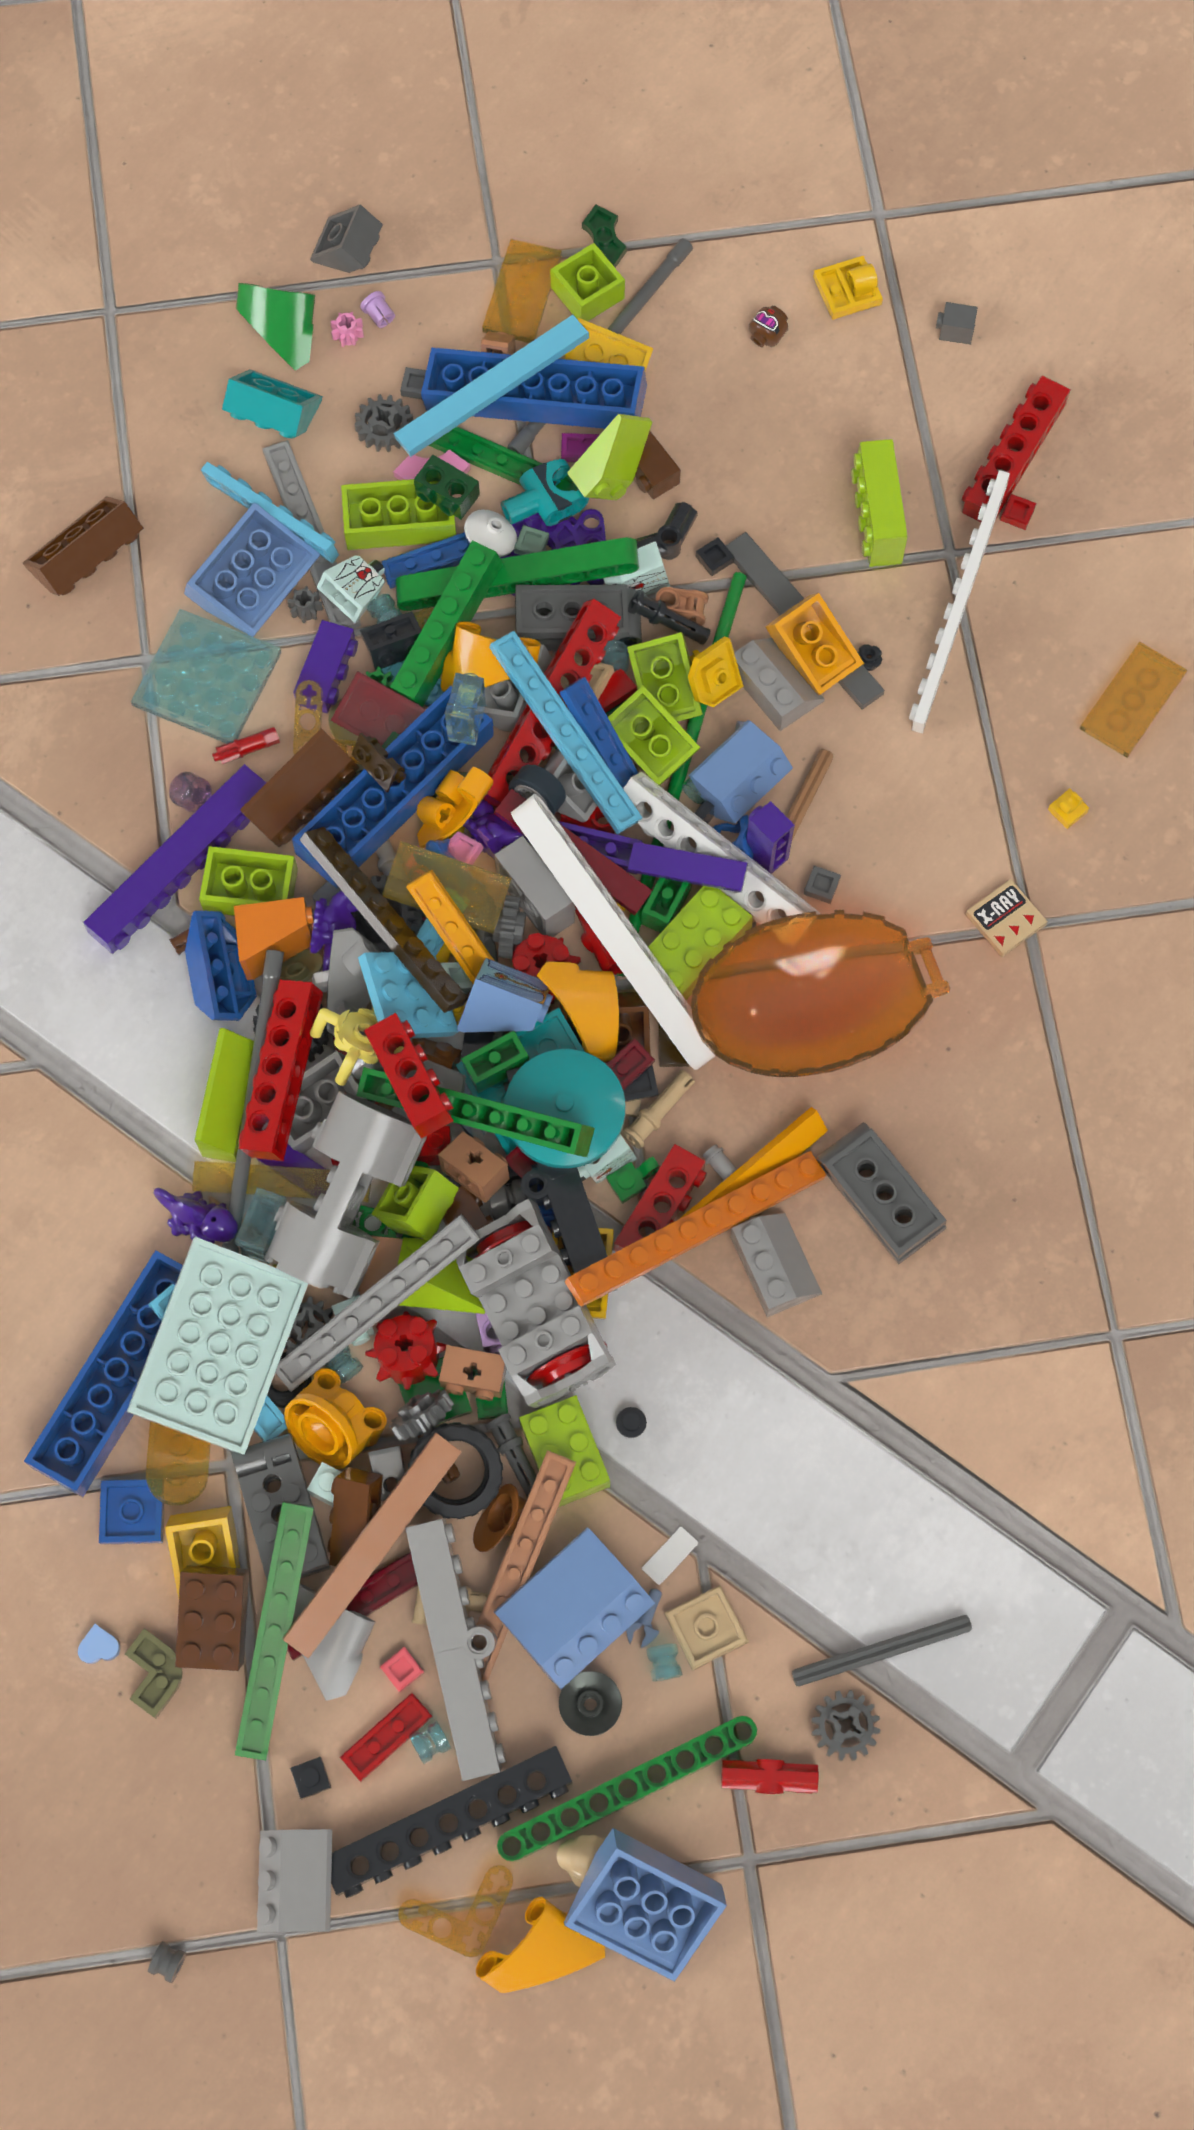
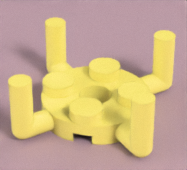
M322 1008L319 1010L310 1030V1035L313 1038H320L327 1022L335 1026L334 1044L339 1050L347 1052L335 1078V1082L340 1086L346 1085L358 1058L368 1064H375L379 1060L367 1036L360 1033V1031L364 1032L365 1029L378 1023L373 1008L371 1010L359 1008L358 1012L347 1010L341 1015L327 1008ZM398 1047L394 1051V1054L401 1052L404 1047Z

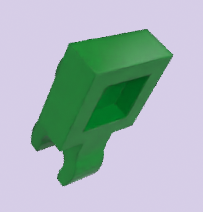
M654 1157L644 1161L638 1168H635L632 1162H629L608 1175L606 1180L623 1204L647 1189L644 1180L655 1175L660 1166Z

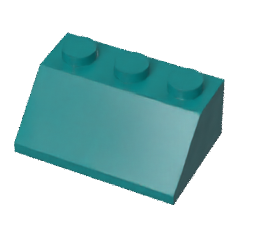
M249 369L229 378L222 410L231 413L230 416L235 419H248L255 422V425L259 428H272L280 431L279 434L281 436L293 439L307 431L322 402L323 396Z

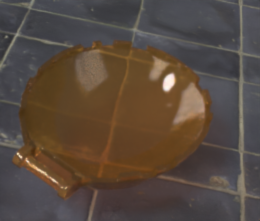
M834 910V913L816 915V911L763 923L745 931V935L735 942L731 943L729 941L723 946V950L713 959L710 958L699 973L696 986L692 990L691 1012L695 1029L702 1042L715 1056L729 1065L750 1073L770 1077H803L840 1070L870 1059L889 1049L908 1035L923 1019L933 1002V998L945 995L951 989L948 981L943 979L931 950L933 944L930 938L925 937L909 942L904 928L886 921L885 916L864 911L863 915L846 914L844 910ZM921 954L932 981L931 984L926 985L915 955Z

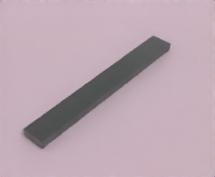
M747 532L726 545L734 556V564L747 576L748 580L779 615H782L804 599ZM863 665L838 682L861 709H864L884 695L885 691Z

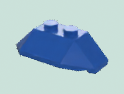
M194 911L185 948L194 1004L211 1020L239 1021L257 995L254 980H247L239 962L236 930L225 920L226 917L222 912Z

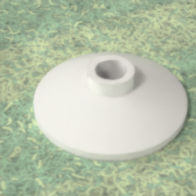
M477 510L471 513L465 522V534L470 543L473 540L496 551L499 557L507 556L514 550L517 542L515 529L499 513L491 510Z

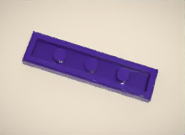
M633 842L628 871L742 893L748 863Z

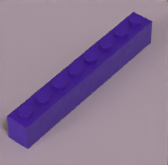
M244 764L83 922L87 932L111 954H114L118 949H123L129 943L131 936L138 929H143L158 909H163L168 905L171 896L178 889H183L189 884L191 876L198 869L205 868L209 846L225 848L230 843L231 837L238 830H243L247 827L250 820L240 809L267 782Z

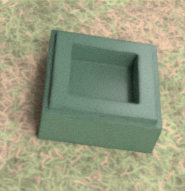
M523 525L514 547V553L525 555L544 551L549 540V533Z

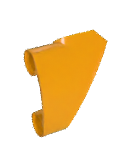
M472 767L465 777L456 771L449 770L435 790L436 798L426 796L417 806V815L424 823L417 833L419 847L421 849L426 848V843L429 840H443L464 825L492 787V778L477 767Z
M537 1897L529 1904L525 1912V1921L532 1926L525 1938L509 1955L496 1951L486 1952L478 1961L475 1972L477 1977L500 1993H507L543 1984L585 1968L605 1958V1946L564 1926L568 1912L561 1911L544 1897Z

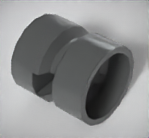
M521 1178L512 1179L509 1185L504 1184L489 1199L494 1221L506 1215L519 1203L525 1201L522 1195Z

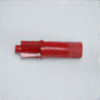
M275 727L215 747L217 752L213 753L212 756L215 762L220 760L222 764L243 758L247 754L278 744L280 740Z

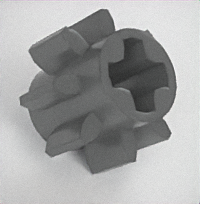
M308 586L298 591L294 589L293 599H287L288 607L291 608L292 618L298 616L303 623L311 619L317 620V611L323 610L322 602L319 601V592L312 593L308 590Z

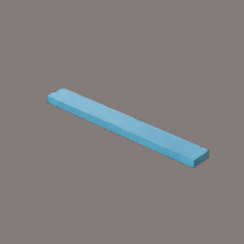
M571 315L395 432V439L408 455L412 457L589 339V332L574 315Z
M512 631L491 643L489 646L490 650L616 834H620L641 821L643 817L516 632Z

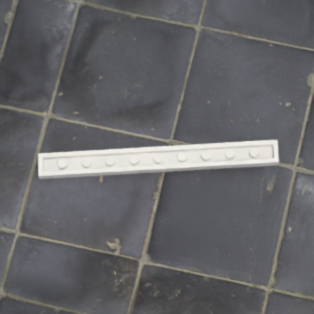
M999 470L996 480L991 479L986 495L990 496L988 504L982 503L978 515V520L982 521L980 528L973 529L969 542L970 545H973L971 554L965 553L961 564V569L965 570L962 579L957 578L953 587L952 594L956 595L953 604L948 602L943 618L948 620L945 629L939 628L935 644H938L939 647L936 654H930L926 669L931 671L928 679L922 678L918 694L922 695L920 703L913 704L909 720L913 721L912 731L923 734L1004 497L1010 473Z

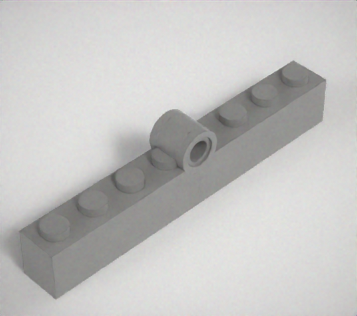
M443 1518L406 1527L462 1781L499 1773L502 1770L501 1763L506 1762L502 1743H496L494 1732L499 1731L498 1721L495 1712H489L487 1700L492 1699L488 1680L482 1681L480 1668L484 1667L483 1658L489 1656L496 1647L497 1636L491 1627L483 1624L475 1625L474 1618H468L465 1605L470 1604L467 1587L460 1585L458 1574L463 1573L459 1554L454 1555L451 1543L456 1542L452 1523L447 1524L446 1519ZM475 1635H482L486 1638L487 1645L485 1648L480 1649L474 1645L473 1639Z

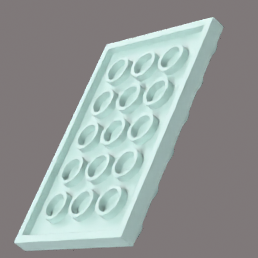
M194 1237L127 1412L245 1455L308 1283L290 1276L275 1267Z

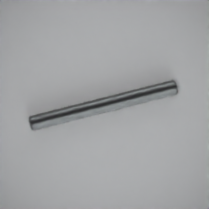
M967 1615L952 1618L794 1669L792 1671L793 1681L796 1686L800 1687L970 1632L972 1625Z

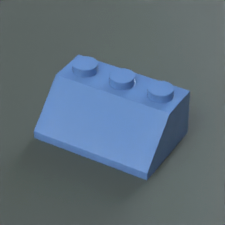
M747 720L693 770L689 777L704 801L707 800L714 805L715 818L735 824L793 767L781 747L753 722Z

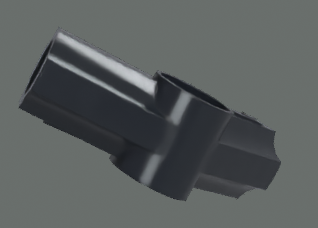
M685 502L676 503L666 523L657 533L635 539L637 541V549L656 542L661 558L666 560L676 558L680 554L681 545L696 520L698 512L690 504ZM670 540V541H673L674 543H672V544H666V543H664V541Z

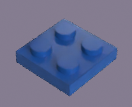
M163 1479L101 1481L99 1543H163L165 1481Z

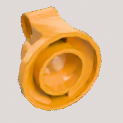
M323 1368L315 1373L311 1383L285 1407L284 1419L288 1432L292 1434L294 1442L309 1458L320 1465L323 1462L335 1469H343L366 1447L373 1446L378 1442L387 1424V1417L379 1408H364L360 1400L353 1393L339 1387L341 1380L335 1371Z

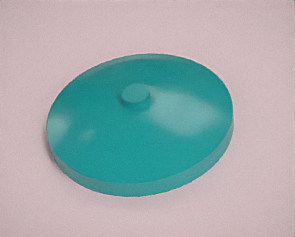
M551 1050L530 1059L516 1072L505 1096L504 1104L595 1128L588 1157L573 1155L512 1138L525 1155L538 1163L550 1167L575 1168L596 1161L615 1144L625 1121V1096L617 1076L599 1058L579 1050Z

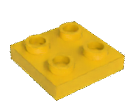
M864 255L814 270L813 278L832 320L882 305L883 297L878 289V278L875 268L871 263L867 264Z

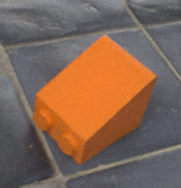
M304 897L234 906L239 962L247 980H254L263 974L266 950L283 952V962L310 947L314 914L312 906L307 907Z

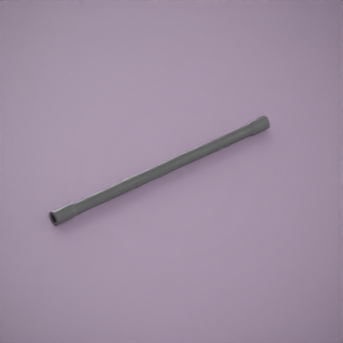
M684 238L679 240L669 252L665 261L609 326L608 330L617 334H621L674 269L680 266L693 250V246L688 240ZM529 422L511 441L508 449L523 454L546 423Z
M266 950L263 986L240 1132L244 1129L247 1117L246 1106L251 1100L253 1078L258 1072L260 1063V1049L264 1045L267 1035L266 1024L271 1017L274 1006L273 995L277 990L278 981L281 976L284 953L277 950ZM239 1143L228 1209L238 1224V1232L231 1241L223 1242L221 1246L236 1253H239L238 1244L251 1157L239 1149Z

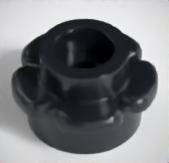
M865 644L859 648L857 653L864 662L863 666L868 671H873L881 665L883 660L881 657L882 651L877 646Z

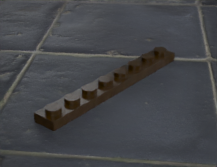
M325 827L305 832L300 839L302 844L440 1009L446 1013L463 1006L468 997L461 990L460 986L444 970L441 963L434 958L423 942L408 927L404 919L397 914L387 899L381 895L369 878L355 864L351 856L334 839L333 835Z

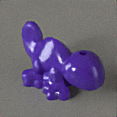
M483 799L463 826L469 830L472 839L483 845L484 849L482 851L495 860V854L501 851V848L510 845L524 835L494 814L493 806Z
M342 890L332 897L328 906L324 898L316 901L310 953L316 954L325 944L323 971L329 970L334 930L354 928L356 930V921L350 912H356L358 909Z
M162 1188L154 1189L153 1193L156 1199L172 1215V1218L168 1219L167 1222L171 1228L172 1235H190L191 1240L194 1237H198L214 1244L215 1241H231L238 1232V1224L230 1211L227 1210L225 1203L216 1205V1203L212 1202L207 1204V1201L203 1200V1195L200 1191L176 1196Z

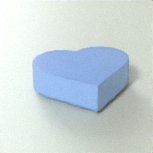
M96 1624L93 1625L78 1647L79 1658L88 1664L97 1663L100 1659L105 1661L113 1660L120 1652L119 1641Z

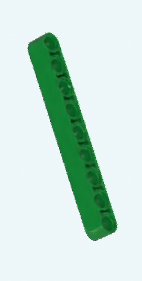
M625 537L501 558L503 565L484 598L514 594L516 585H567L634 573L639 570L637 541L633 538ZM458 566L408 574L396 578L397 608L403 611H414L435 607Z
M747 1716L736 1717L505 1832L498 1840V1853L508 1862L519 1861L749 1746L757 1735L756 1724ZM740 1723L746 1724L751 1731L750 1738L744 1741L737 1739L733 1733L734 1726ZM712 1737L719 1739L723 1746L722 1751L716 1755L708 1753L705 1749V1741ZM680 1752H689L693 1756L694 1765L691 1768L682 1769L678 1766L676 1757ZM652 1766H660L664 1769L666 1777L661 1783H653L648 1779L647 1772ZM625 1780L633 1781L637 1786L636 1794L630 1798L623 1797L618 1789L621 1782ZM601 1794L607 1798L608 1807L603 1812H595L590 1807V1800L594 1795ZM569 1808L576 1810L580 1816L578 1823L572 1827H567L561 1822L563 1811ZM538 1823H545L550 1828V1836L545 1841H537L532 1836V1829ZM511 1837L517 1838L521 1842V1850L514 1856H508L503 1850L505 1840Z

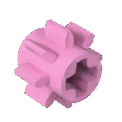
M353 312L338 313L339 316L336 321H331L332 339H339L342 347L345 345L355 346L358 337H364L362 319H356L353 316Z

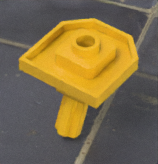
M724 636L702 652L698 650L692 651L693 655L690 656L692 665L688 674V680L695 701L715 707L744 687L730 638Z

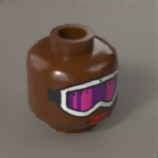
M773 305L771 307H762L749 323V330L752 334L751 340L759 347H764V345L769 347L776 346L788 331L787 315Z

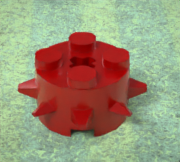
M541 933L530 934L527 939L523 940L516 947L515 951H513L512 962L513 969L538 978L537 975L546 962L575 963L578 965L581 962V958L570 955L568 947L563 944L564 938L560 937L557 939L548 935H542ZM549 990L548 994L553 995L550 1004H554L555 995L551 992V990Z
M405 1311L401 1316L386 1319L381 1324L378 1323L375 1326L378 1332L375 1336L374 1348L365 1351V1356L376 1358L380 1364L376 1380L381 1382L391 1378L395 1383L403 1384L405 1390H409L411 1385L424 1381L425 1376L436 1378L439 1375L436 1370L439 1353L445 1351L447 1345L435 1340L433 1333L437 1321L432 1319L426 1322L423 1318L411 1316L408 1311Z

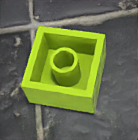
M592 243L550 269L551 289L577 320L581 318L589 321L625 299V279L595 243Z
M414 1166L405 1186L400 1187L389 1182L371 1215L396 1233L430 1240L438 1231L440 1222L447 1209L453 1204L454 1197L459 1188L434 1169Z

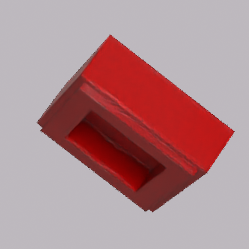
M1011 494L1000 521L1026 530L1037 503Z

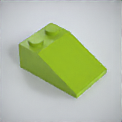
M618 414L567 472L585 498L617 500L626 493L627 487L634 480L652 425L650 418Z
M682 632L627 647L638 689L644 685L677 722L703 715L701 704L694 700L688 680L692 664Z
M644 685L608 717L628 755L659 786L700 749V746Z
M403 1237L398 1265L429 1240ZM466 1256L468 1262L473 1260L472 1258ZM456 1259L399 1304V1306L485 1314L479 1297L471 1294Z

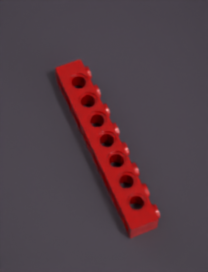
M596 599L583 603L544 673L563 702L564 700L559 693L564 689L561 685V677H566L569 685L583 677H586L588 683H590L593 676L590 672L594 665H598L606 654L604 647L608 640H613L619 631L617 624L621 616ZM589 628L595 632L596 639L594 642L588 637ZM575 652L579 653L582 657L581 666L574 660ZM526 704L488 772V775L493 780V785L483 799L496 808L509 792V785L506 782L507 773L509 772L515 776L521 767L525 765L538 766L541 760L544 761L552 750L550 746L552 742L551 737L528 704ZM535 724L539 725L542 730L540 738L536 737L533 732ZM522 748L528 753V761L526 763L520 758V750Z

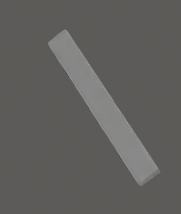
M286 440L262 448L284 507L290 510L293 517L297 520L304 519L309 522L317 533L321 534L324 532L289 441ZM320 556L309 570L316 588L324 571L337 565L336 560L332 564ZM317 589L330 622L352 629L361 626L360 620L354 623Z
M462 1214L279 1361L275 1373L292 1392L480 1240L479 1234Z

